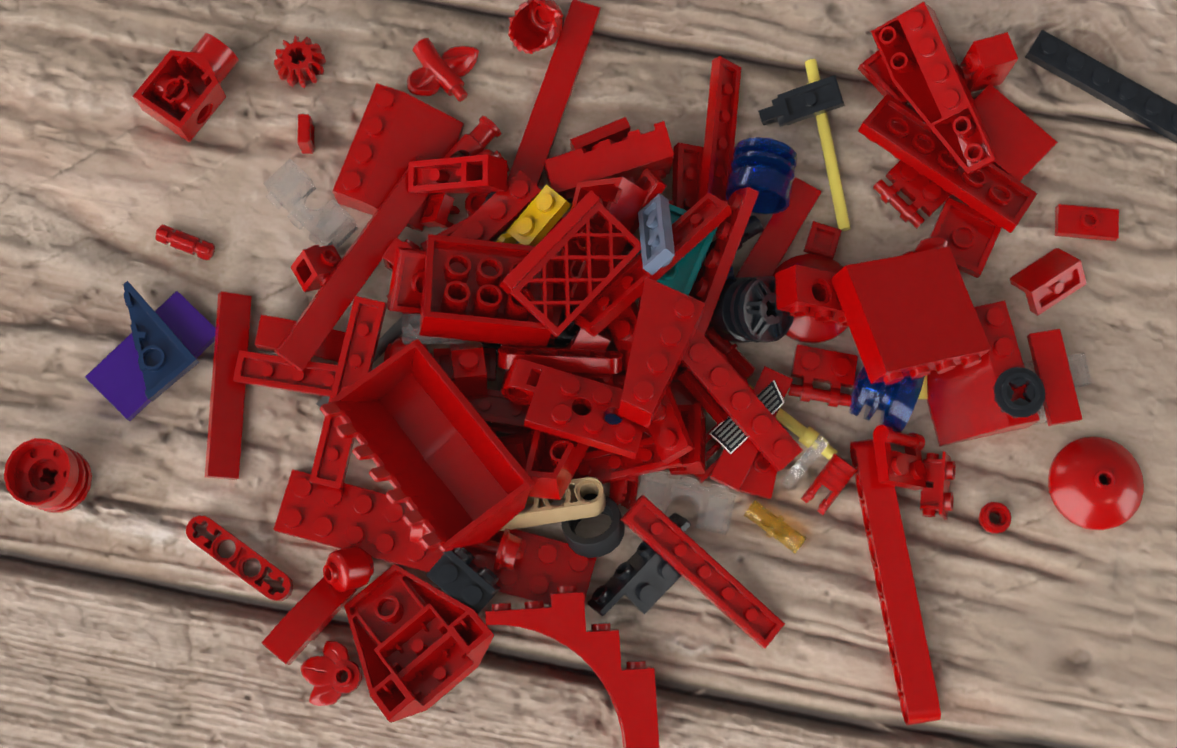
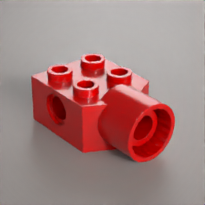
M205 33L190 52L170 50L135 92L133 98L142 111L190 143L225 100L226 95L220 84L239 62V59L223 42Z

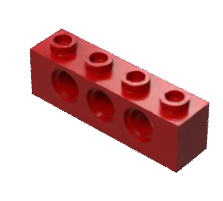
M793 265L775 273L777 310L790 312V316L793 317L811 316L815 317V321L818 322L836 321L839 322L840 326L849 327L831 278L836 273L801 265Z

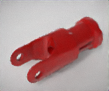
M482 115L479 118L480 123L469 135L464 134L443 158H450L458 151L463 156L476 155L484 150L494 137L498 138L502 133L496 124Z

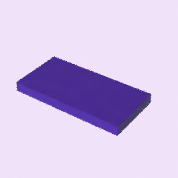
M178 291L173 293L155 310L195 358L200 356L215 341L216 328ZM132 333L85 376L128 421H131L151 402L145 395V382L139 367V355L135 349Z

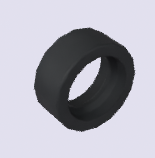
M588 494L583 499L593 500L597 495ZM605 496L606 507L601 514L608 515L612 522L603 534L593 538H583L577 536L575 532L577 524L582 519L561 522V527L569 547L578 555L587 558L601 557L611 553L620 545L625 533V524L620 520L622 515L617 503L608 496Z

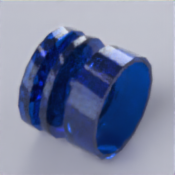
M755 137L739 141L734 148V159L731 163L732 172L728 178L726 199L729 200L732 193L736 192V190L750 187L759 192L752 213L777 214L785 211L790 204L792 193L791 181L795 177V167L798 160L797 153L787 144L770 138Z
M863 366L852 388L849 413L858 416L865 404L866 409L863 419L870 421L877 409L881 410L880 425L889 426L894 431L901 433L915 408L925 376L918 379L905 376L903 380L891 385H885L884 381L871 384Z

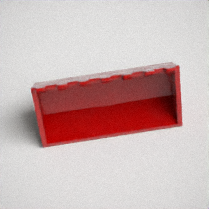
M419 339L412 341L320 407L324 416L340 417L345 423L336 428L341 438H356L361 444L352 450L356 458L359 460L372 459L377 467L369 471L372 479L375 482L389 481L394 489L389 490L385 494L392 504L405 502L411 511L405 513L402 517L407 525H423L428 534L420 538V542L426 549L439 547L442 552H447L454 548L487 542L525 508L529 493L534 489V481Z

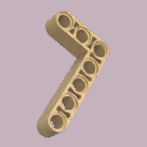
M593 477L572 479L562 497L565 502L561 505H552L551 503L554 499L528 496L526 504H532L533 506L529 510H522L499 531H504L505 528L512 530L595 517L601 514L606 507L602 483ZM588 494L597 495L593 500L583 499Z

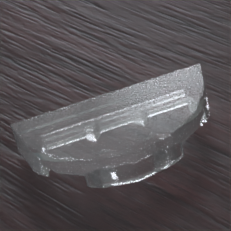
M818 436L784 476L781 484L790 490L830 442L824 437Z

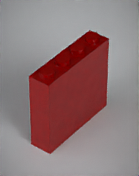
M950 247L845 265L831 278L871 384L884 381L885 385H891L903 380L905 376L918 379L928 375L932 370H937L938 374L954 369L959 364H962L963 368L971 367L982 361L980 357L992 350Z

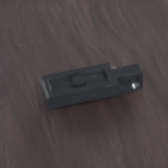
M833 75L777 95L778 98L771 100L773 106L758 112L763 125L778 122L781 127L843 107L845 104L837 78Z

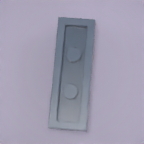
M660 193L638 212L643 269L651 275L661 267H666L675 256L669 200Z

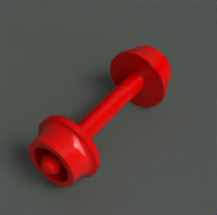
M423 525L410 526V541L421 545L422 550L427 551L428 549L420 542V538L428 534ZM505 528L500 542L488 540L484 543L466 546L496 555L494 571H498L501 568L514 570L517 559L519 560L524 556L520 550L522 538L512 535L510 529Z

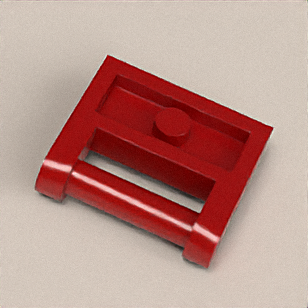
M886 425L876 426L873 431V442L879 483L915 491L926 488V469L921 453L925 446V438L921 434L914 432L905 434L893 431L891 427ZM890 443L904 446L905 453L891 450Z

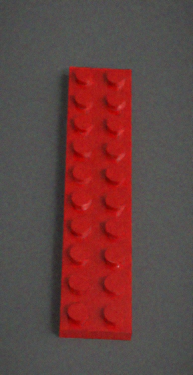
M292 469L273 528L275 532L338 549L357 546L368 552L374 559L426 573L444 555L439 547L424 551L421 545L410 541L411 528L402 518L405 513L411 511L405 502L392 504L383 493L344 483L342 490L310 483L311 474ZM512 529L510 530L512 535L522 538L520 550L524 556L519 560L517 559L514 570L501 568L498 571L493 570L496 555L464 546L475 557L472 562L479 569L486 566L499 578L496 584L501 587L498 591L500 593L529 601H544V605L550 606L549 593H557L556 587L576 586V592H584L585 603L597 557L587 558L578 555L569 547L568 543ZM504 531L497 532L489 540L500 542Z

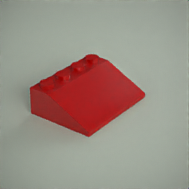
M376 83L332 190L337 203L374 215L407 170L408 162L413 161L419 155L425 160L442 159L459 141L464 123L403 91ZM429 195L406 227L423 232L425 226L419 222Z
M428 234L419 336L546 348L551 332L511 294L508 295L499 286L502 280L535 246ZM549 261L546 264V278H553V261ZM541 271L534 278H542ZM528 283L520 291L529 301H542V283ZM546 283L547 301H553V283ZM536 306L543 313L542 306ZM547 306V318L552 323L553 306Z
M1005 300L974 307L992 349L980 357L982 360L980 363L967 368H963V365L959 364L954 369L938 374L937 370H932L927 375L928 399L926 401L939 447L1028 428L1040 420L1038 412L1027 418H1013L1011 415L1001 412V408L994 401L993 386L998 376L1010 368H1025ZM1026 384L1017 389L1011 387L1014 391L1013 398L1011 399L1012 402L1019 398L1025 400L1022 394L1025 391Z

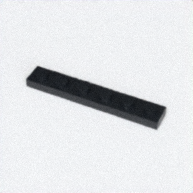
M1041 30L1026 54V59L1177 143L1176 104L1048 32Z

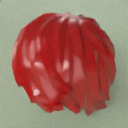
M528 0L519 5V8L515 10V16L509 17L508 36L519 52L522 50L529 54H533L535 51L539 52L541 49H546L557 41L561 33L562 17L564 15L554 0Z

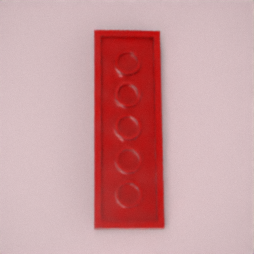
M888 94L883 97L858 129V132L866 136L868 140L878 144L895 158L902 160L919 174L927 177L946 192L951 193L970 208L978 211L1009 233H1012L1038 194L992 163L968 175L921 116Z

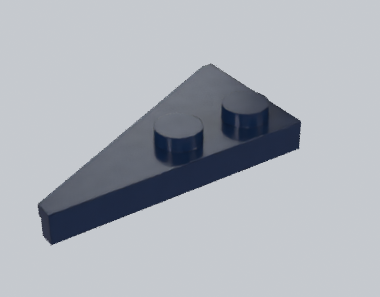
M127 281L123 284L125 304L129 310L132 323L130 327L135 349L139 355V367L145 382V395L153 402L195 367L199 361Z

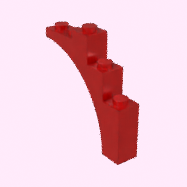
M576 586L556 587L557 593H549L550 607H544V601L524 602L525 608L511 609V603L491 604L492 610L485 611L486 625H507L536 631L570 648L590 666L608 692L618 716L623 748H660L655 668L646 666V661L626 662V668H621L619 630L611 629V623L591 624V630L586 631L584 592H576Z

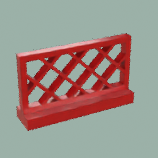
M592 190L531 250L499 285L508 295L511 294L556 338L641 250V242L599 202L600 198ZM597 212L607 221V233H590V219ZM585 225V233H578ZM612 227H613L618 233H612ZM572 238H585L586 255H568V242ZM590 238H608V255H591ZM613 238H624L634 248L628 255H613ZM563 248V255L555 256ZM549 261H564V278H546V264ZM568 261H586L587 278H569ZM591 261H608L609 274L605 278H592ZM614 261H621V262L614 268ZM541 271L542 278H534ZM528 283H542V301H529L520 291ZM546 283H564L565 301H547ZM569 283H587V297L583 301H570ZM592 283H600V284L592 291ZM536 306H542L543 313ZM547 306H565V320L558 327L547 318ZM570 306H578V307L570 314Z

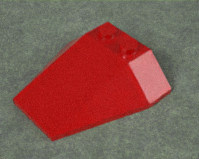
M396 564L392 565L344 605L370 697L390 723L426 711L478 668L494 637V634L473 609Z

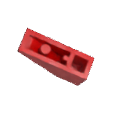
M489 154L408 162L409 193H490L507 191V160Z

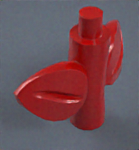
M423 38L418 41L412 51L423 67L409 74L407 78L408 91L415 95L432 96L441 87L448 96L454 95L459 102L466 99L468 93L464 90L463 86L465 83L460 77H464L473 69L478 59L479 50L471 46H455L449 48L440 56L429 38Z

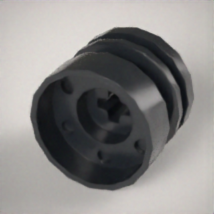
M740 277L726 279L711 322L716 332L725 340L734 343H768L778 341L785 336L793 323L794 317L790 316V312L777 310L775 277Z

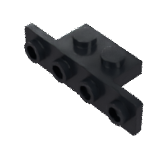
M677 513L669 516L684 532L691 526V523L686 518ZM643 541L627 562L620 564L615 570L614 575L604 585L594 591L592 598L587 604L600 616H604L625 595L640 612L645 614L682 575Z

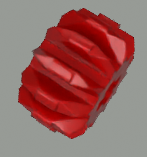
M296 35L294 36L293 43L283 40L282 44L285 49H276L277 59L274 60V66L276 70H279V78L283 81L287 80L292 88L299 82L301 87L305 89L306 81L309 80L316 84L317 78L315 75H324L322 65L326 62L324 54L321 53L320 45L317 43L312 44L308 36L302 42H300L299 37Z

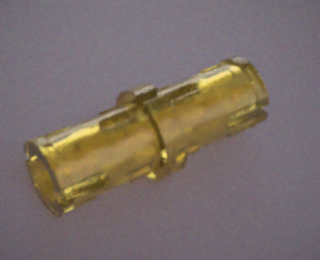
M756 499L743 515L766 531L765 535L768 538L774 537L794 554L807 538L785 523L783 516L779 515L777 517L757 502Z

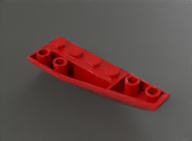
M922 2L872 30V36L893 83L964 171L970 175L997 161L973 97L935 11L928 4Z

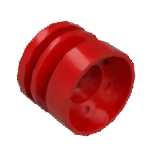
M34 438L23 442L12 451L5 464L4 480L7 490L14 499L49 513H63L74 509L84 501L91 488L92 473L89 463L82 454L50 439Z

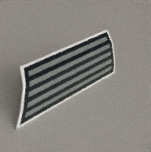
M775 380L757 395L758 399L772 415L785 403ZM729 416L709 433L730 454L747 439V436Z

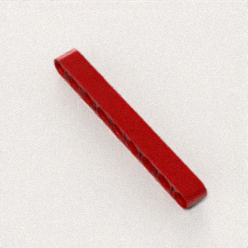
M873 439L850 442L852 466L857 469L854 476L902 716L907 726L939 721L941 718L940 704L895 486L881 484L878 481Z

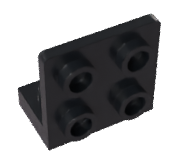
M464 547L443 552L444 555L426 576L449 596L479 614L501 589L496 584L499 578L486 566L479 569L472 562L475 557Z

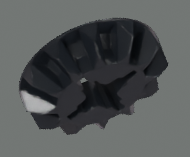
M1014 367L1004 371L998 376L993 386L994 401L1001 408V412L1007 413L1013 418H1027L1040 410L1045 401V387L1042 380L1037 374L1026 368ZM1026 384L1027 386L1022 394L1025 400L1019 398L1012 402L1011 399L1013 398L1014 391L1011 387L1017 389Z

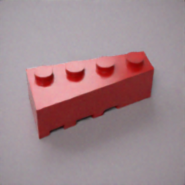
M665 121L654 124L655 130L644 134L640 132V129L628 132V136L617 143L607 139L594 145L592 151L586 152L585 148H579L544 160V169L549 187L569 203H572L577 182L624 177L635 184L646 168L654 171L661 180L666 178V175L670 174L674 152Z
M624 177L577 182L571 210L592 190L600 198L599 202L631 231L647 193L645 190ZM597 212L590 219V233H607V221ZM585 225L578 233H585ZM612 227V233H618V232ZM572 238L568 242V255H586L585 238ZM590 238L591 255H608V238ZM613 238V255H621L626 243L624 238ZM564 261L558 262L555 278H564ZM568 261L569 278H587L586 261ZM591 261L592 278H605L609 274L608 261ZM614 261V268L616 267L618 261ZM553 283L554 301H565L564 283ZM569 283L570 301H583L587 297V283ZM592 283V291H593L600 283Z
M645 278L618 415L649 428L698 328L706 303L650 278Z
M571 373L614 386L613 374ZM577 404L572 407L573 411L578 415H586L590 412L588 407L583 404ZM534 430L525 467L526 473L535 483L534 489L529 493V497L561 500L589 446Z

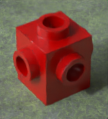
M334 244L321 247L320 245H313L303 249L291 265V269L304 292L319 290L342 258Z

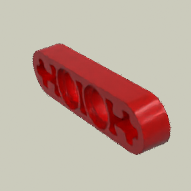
M506 346L498 349V367L508 370L514 360L522 359L571 373L616 374L622 371L623 355L617 351Z
M198 515L188 522L186 534L191 542L265 597L273 601H284L291 596L293 582L287 574L214 520ZM208 523L206 530L217 537L213 543L202 535L196 538L198 531L195 528L198 524L204 526ZM226 540L233 541L236 546L234 554L229 558H222L219 554V546ZM250 559H257L261 564V570L256 576L248 577L244 572V565ZM269 568L272 569V572L268 574L270 578L278 582L282 578L284 579L282 586L285 590L283 593L275 592L272 594L273 587L264 580L261 586L258 585V582L265 578Z

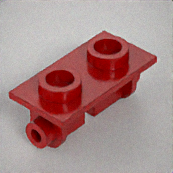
M943 451L942 459H939V454L927 453L926 459H923L926 469L925 482L933 483V488L926 487L921 489L920 510L923 511L922 516L935 517L936 512H939V515L944 520H948V511H953L954 494L949 492L950 480L955 479L956 464L955 461H951V457L947 452Z

